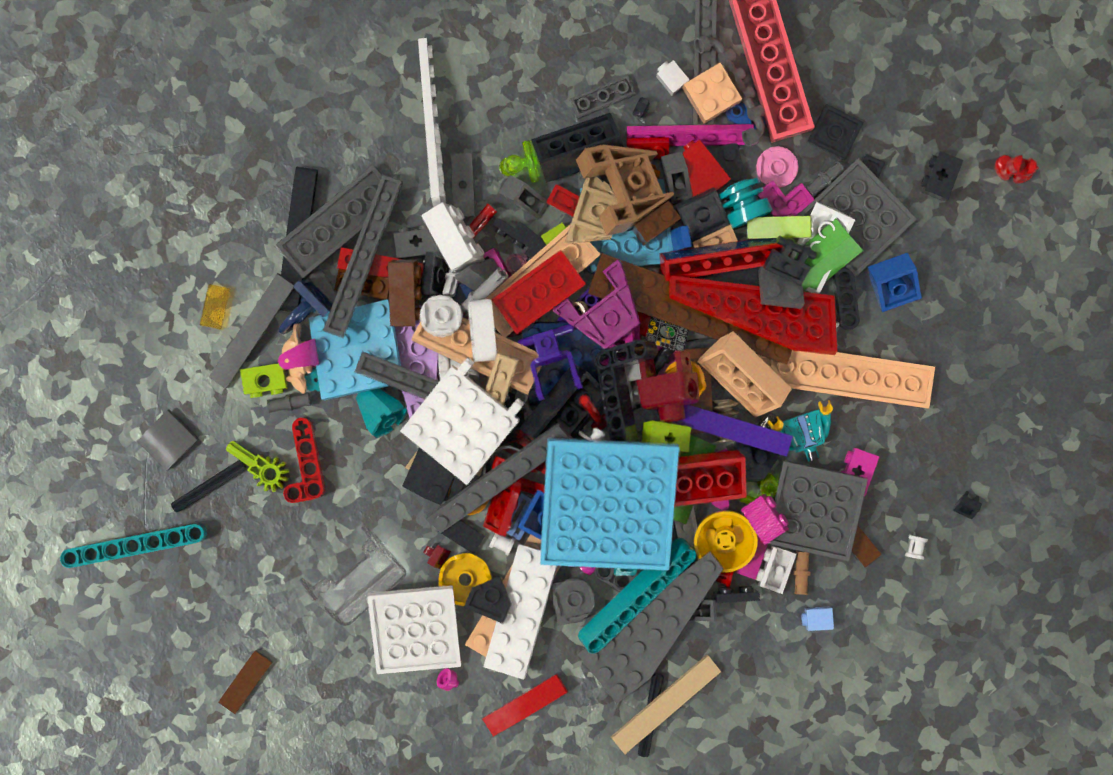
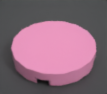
M780 146L770 147L757 160V176L765 185L773 180L779 188H784L791 184L797 176L798 161L787 148Z

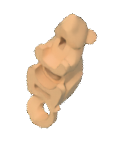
M294 324L293 333L283 345L282 353L306 342L299 339L301 324ZM312 366L288 369L289 376L286 377V381L291 382L295 389L304 394L307 389L304 376L306 371L307 373L312 372Z

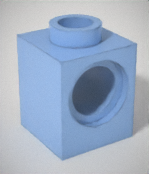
M830 606L805 608V613L801 614L802 626H806L808 631L834 629L833 609Z

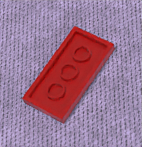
M559 250L494 297L492 301L517 335L586 284L562 250Z

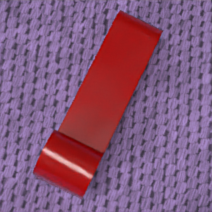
M298 418L292 424V431L302 482L290 484L284 489L283 496L290 503L322 497L325 492V483L313 423L308 418ZM301 421H303V424L308 425V428L304 431L305 436L310 435V438L299 439V436H303V431L298 430ZM304 442H309L312 445V450L308 454L302 451V444ZM310 462L316 466V471L312 475L306 472V465ZM316 483L319 485L320 492L318 495L310 493L309 488L311 484ZM292 487L297 488L299 491L297 499H292L289 496V490Z

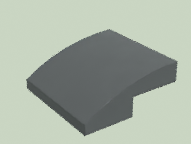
M168 409L137 442L168 471L182 455L187 453L198 438Z

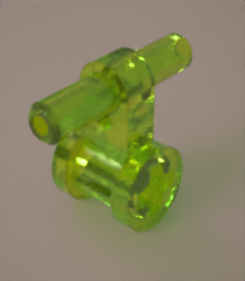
M523 141L522 146L525 158L521 159L518 155H510L501 160L499 170L501 174L509 177L528 167L530 180L532 183L539 181L536 169V156H533L530 141Z
M768 473L762 482L757 481L760 490L756 498L746 495V498L739 499L740 502L750 504L763 494H766L767 497H774L778 488V482L774 475Z

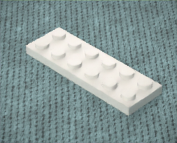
M518 544L506 586L512 605L504 624L496 621L483 667L525 679L557 566L540 565L541 550Z

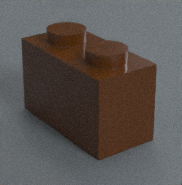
M668 201L634 225L631 230L644 246L681 218Z

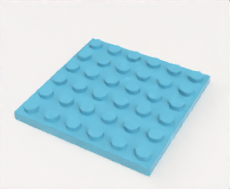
M548 438L540 565L669 570L679 453L678 444Z

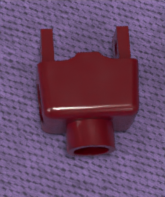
M674 352L677 372L656 376L653 359L639 363L641 379L636 381L641 406L644 409L659 410L660 422H673L685 419L684 406L695 404L699 401L698 373L692 372L690 352Z

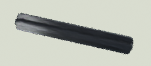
M240 460L236 461L172 502L171 507L175 512H180L246 469L245 464Z
M661 674L652 675L647 705L661 694L664 679ZM654 730L640 741L638 748L639 756L649 757Z

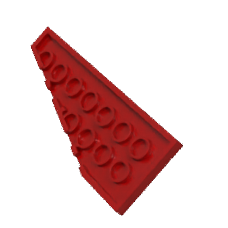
M672 275L669 279V298L794 351L835 355L837 353L834 295L803 292L804 306L802 309L761 304L760 286Z

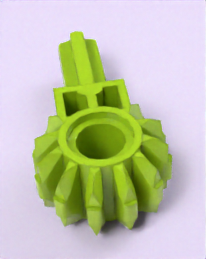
M233 440L227 445V452L249 466L247 471L254 475L253 479L260 478V481L257 483L258 487L265 484L263 489L268 491L271 486L272 492L277 491V486L281 489L284 488L281 480L286 482L289 480V478L283 476V474L289 473V469L282 470L286 463L281 462L278 465L279 457H275L272 462L270 456L264 457L261 454L255 456ZM270 468L276 471V477L273 480L268 479L266 475Z

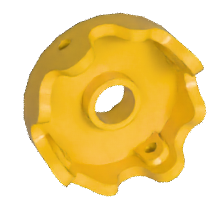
M460 553L450 557L443 564L439 573L438 584L439 587L453 585L455 605L464 606L472 587L492 580L491 571L486 562L479 556L471 553ZM467 573L471 576V583L469 585H462L460 583L459 577L461 574Z

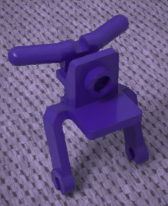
M571 324L529 336L517 342L525 347L535 344L538 358L531 362L530 367L539 401L545 398L537 367L561 361L565 358L569 360L577 389L582 388L573 355L568 350L560 351L559 343L556 340V337L574 331V326Z

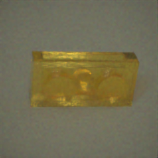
M208 284L200 321L201 326L222 330L230 288Z

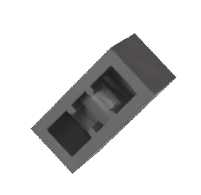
M427 225L419 226V230L411 231L410 228L398 229V233H393L398 259L425 257L426 251L440 253L439 247ZM414 237H418L419 240H422V242L419 243V247H415L414 244H411V241H414L415 239Z

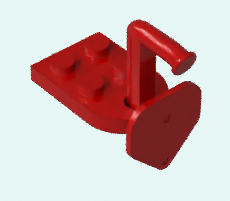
M495 456L492 469L508 458ZM534 468L531 472L537 473L538 469ZM521 477L492 497L483 526L505 537L511 528L513 512L518 507L520 490L535 494L537 490L544 493L545 484Z

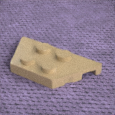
M597 176L585 178L565 240L567 244L610 240L612 238V235L606 236L599 216L608 206L618 204L611 187L605 181L602 182Z

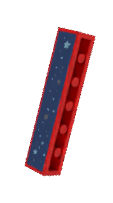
M755 238L659 253L661 274L664 275L666 281H669L671 275L690 278L761 267L765 264L771 250L774 248L781 251L782 246L776 243L777 238Z

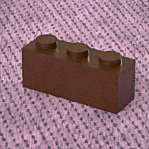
M391 260L388 262L390 326H416L420 323L421 308H419V299L422 298V288L418 287V278H421V266L418 265V260Z

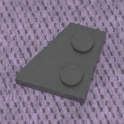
M761 266L758 270L761 304L802 309L804 306L803 286L769 272Z

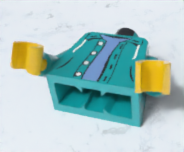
M828 400L826 407H822L820 401L818 402L819 409L785 421H781L776 416L777 423L772 424L769 420L768 425L774 431L793 436L789 451H794L795 453L804 451L808 462L819 459L816 446L825 443L831 427L833 407L830 400Z

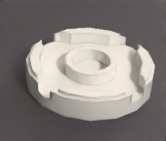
M437 295L429 298L423 304L420 311L422 327L426 332L436 337L451 336L459 329L462 323L463 313L461 306L449 296Z

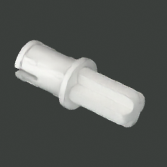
M450 268L445 275L446 282L443 295L452 298L455 296L458 283L460 282L455 278L458 272L451 271Z

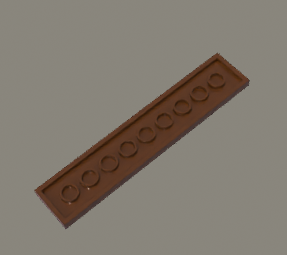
M601 254L587 294L603 299L615 290L603 273V270L620 259ZM620 260L637 312L715 340L735 332L757 355L785 365L788 364L792 352L791 349L670 299L669 281L665 280L664 275Z

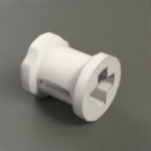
M495 533L489 547H495L504 551L505 555L508 556L516 539H510Z
M909 535L910 544L905 556L924 560L923 551L928 539Z

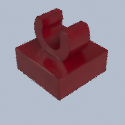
M427 545L423 553L430 557L427 562L429 565L441 570L451 551L440 545H437L435 549Z

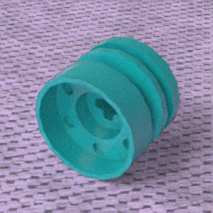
M758 177L735 183L718 195L720 201L730 199V201L723 204L724 209L734 208V211L727 215L732 229L747 224L748 220L762 217L773 211L768 198L758 200L756 197L764 191L763 187L755 190L752 188L760 183Z

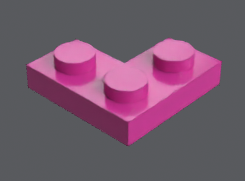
M773 180L763 187L764 191L757 195L759 199L768 198L773 209L770 212L772 216H796L815 200L802 183L797 185L787 195H784Z

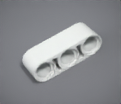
M491 299L469 300L468 312L473 361H495L496 342Z

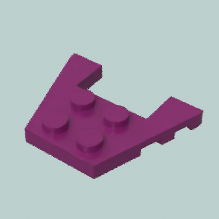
M620 260L615 261L603 270V273L615 290L581 315L569 298L552 309L554 313L561 316L572 326H575L604 349L611 347L641 324Z

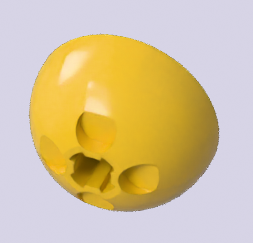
M730 510L717 511L708 515L699 524L695 532L694 547L699 559L711 551L724 567L721 572H732L743 568L753 558L757 549V534L751 523L748 522L749 520L740 513Z

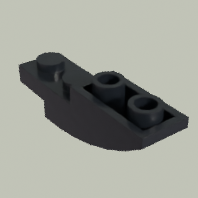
M497 217L493 223L497 234L504 238L507 235L513 238L514 241L512 243L521 249L524 247L528 248L524 254L527 257L526 262L546 246L536 233L521 222L514 228Z

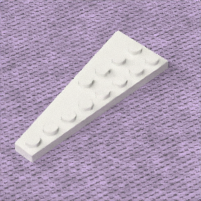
M427 38L418 39L430 190L434 208L442 202L446 203L440 147L441 136L439 125L435 124L438 110L437 104L433 103V97H436L435 84L431 82V78L435 77L434 66L430 65L429 58H433L432 45L428 46Z

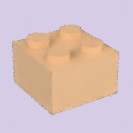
M721 63L686 82L682 87L703 124L739 104L742 100Z

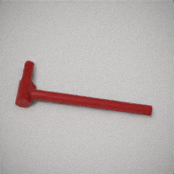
M582 396L580 398L581 404L595 420L590 426L593 429L596 428L602 431L607 427L605 413L601 415L589 398Z

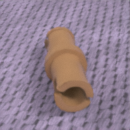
M796 552L794 594L808 595V576H810V571H808L810 553Z

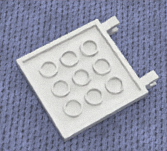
M468 357L459 368L453 365L400 431L466 485L518 423L520 418L516 414L525 404L518 398L508 410L466 376V372L474 364Z

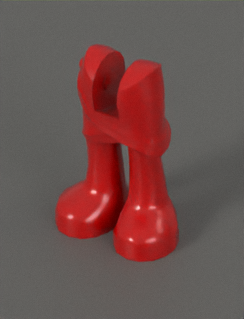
M1003 155L994 164V169L1002 180L1007 181L1013 175V182L1015 184L1027 182L1039 169L1034 159H1024L1022 155L1014 158Z

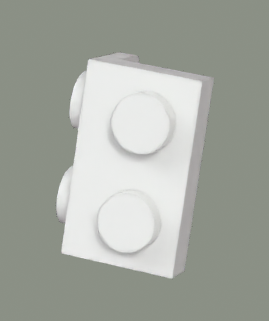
M773 545L771 549L767 548L763 558L766 561L763 569H759L756 580L759 581L758 586L783 594L796 554Z

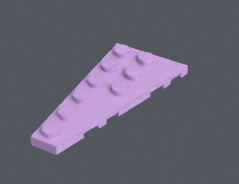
M418 325L395 326L401 367L438 381V353L411 341ZM402 391L409 418H411L425 400Z

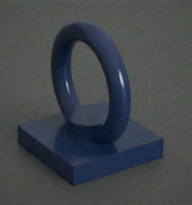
M310 279L299 280L293 286L303 296L301 299L302 303L282 322L279 327L280 334L289 333L293 330L294 324H300L311 312L315 313L317 311L322 317L329 316L333 303Z

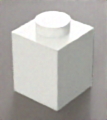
M674 60L670 63L666 61L657 69L659 71L656 76L671 96L682 89L683 85L689 81V78Z

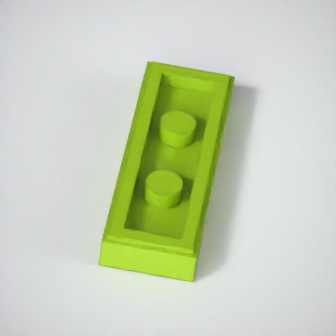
M812 216L755 217L747 221L748 239L778 238V236L784 238L812 237Z

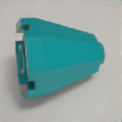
M379 388L360 392L356 397L365 426L375 438L389 434L394 430L391 426L394 423L397 425L401 424L408 413L406 407L399 400Z

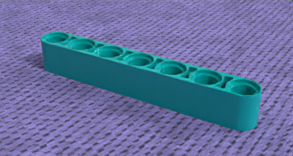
M196 523L70 548L61 553L60 562L66 568H73L194 544L206 538L207 529L204 525ZM194 527L199 528L201 531L199 539L192 537L191 531ZM174 531L180 535L178 543H174L171 540V534ZM152 536H157L159 539L157 547H153L150 543ZM131 540L138 542L139 547L137 551L130 549L129 544ZM111 544L116 545L118 548L116 555H111L109 552ZM90 548L95 549L97 552L94 560L88 556ZM70 552L76 556L74 564L70 563L67 559Z
M677 538L671 542L669 570L643 569L579 631L578 639L589 653L595 654L602 650L695 560L696 552L684 538Z

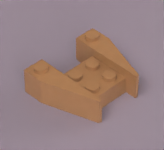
M600 145L586 148L576 159L583 179L607 175L618 204L608 206L599 216L606 236L627 231L668 202L674 195L673 192L663 194L650 163L657 155V151Z

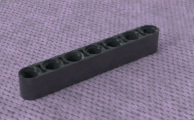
M296 167L286 236L313 214L318 169ZM283 256L281 275L294 284L299 280H303L304 278H301ZM294 288L279 311L292 312L301 304L302 295Z

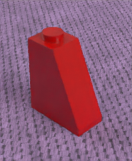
M700 139L697 142L692 140L683 147L685 151L682 154L688 168L692 197L713 187L718 191L730 182L731 178Z

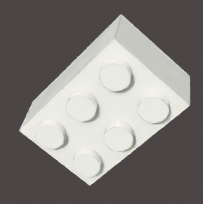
M442 202L421 215L451 271L459 273L470 265L485 261L483 258L484 251L472 238L474 233L468 225H465L463 221L465 217L460 208Z

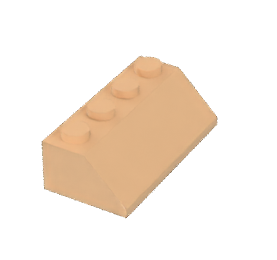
M735 332L721 337L697 361L755 418L781 407L791 391V388Z

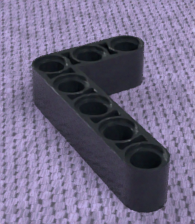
M635 340L602 350L595 357L610 441L639 443L624 367L655 358L658 353V347L653 341Z

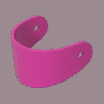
M311 339L282 353L278 358L280 367L283 369H293L305 366H318L316 340Z

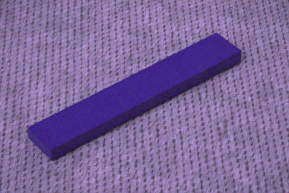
M690 405L684 406L685 419L673 421L676 424L688 426L783 456L788 455L793 436Z

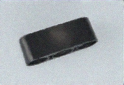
M843 268L833 276L838 322L840 323L839 326L844 330H851L856 328L860 322L853 272ZM840 273L847 274L849 278L847 284L839 282L838 276ZM843 294H848L851 297L849 305L842 303L841 297ZM846 315L853 317L854 323L852 326H847L844 323Z

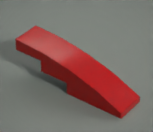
M555 674L505 703L502 707L489 713L482 719L494 737L566 694L568 690L558 674Z

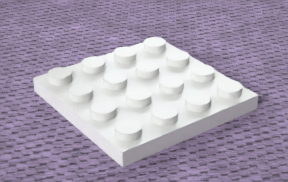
M453 585L368 593L367 598L377 674L461 667Z

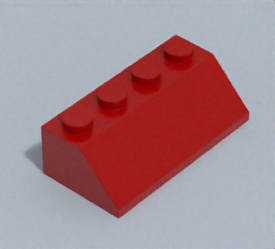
M738 450L678 457L674 507L746 498L745 456Z

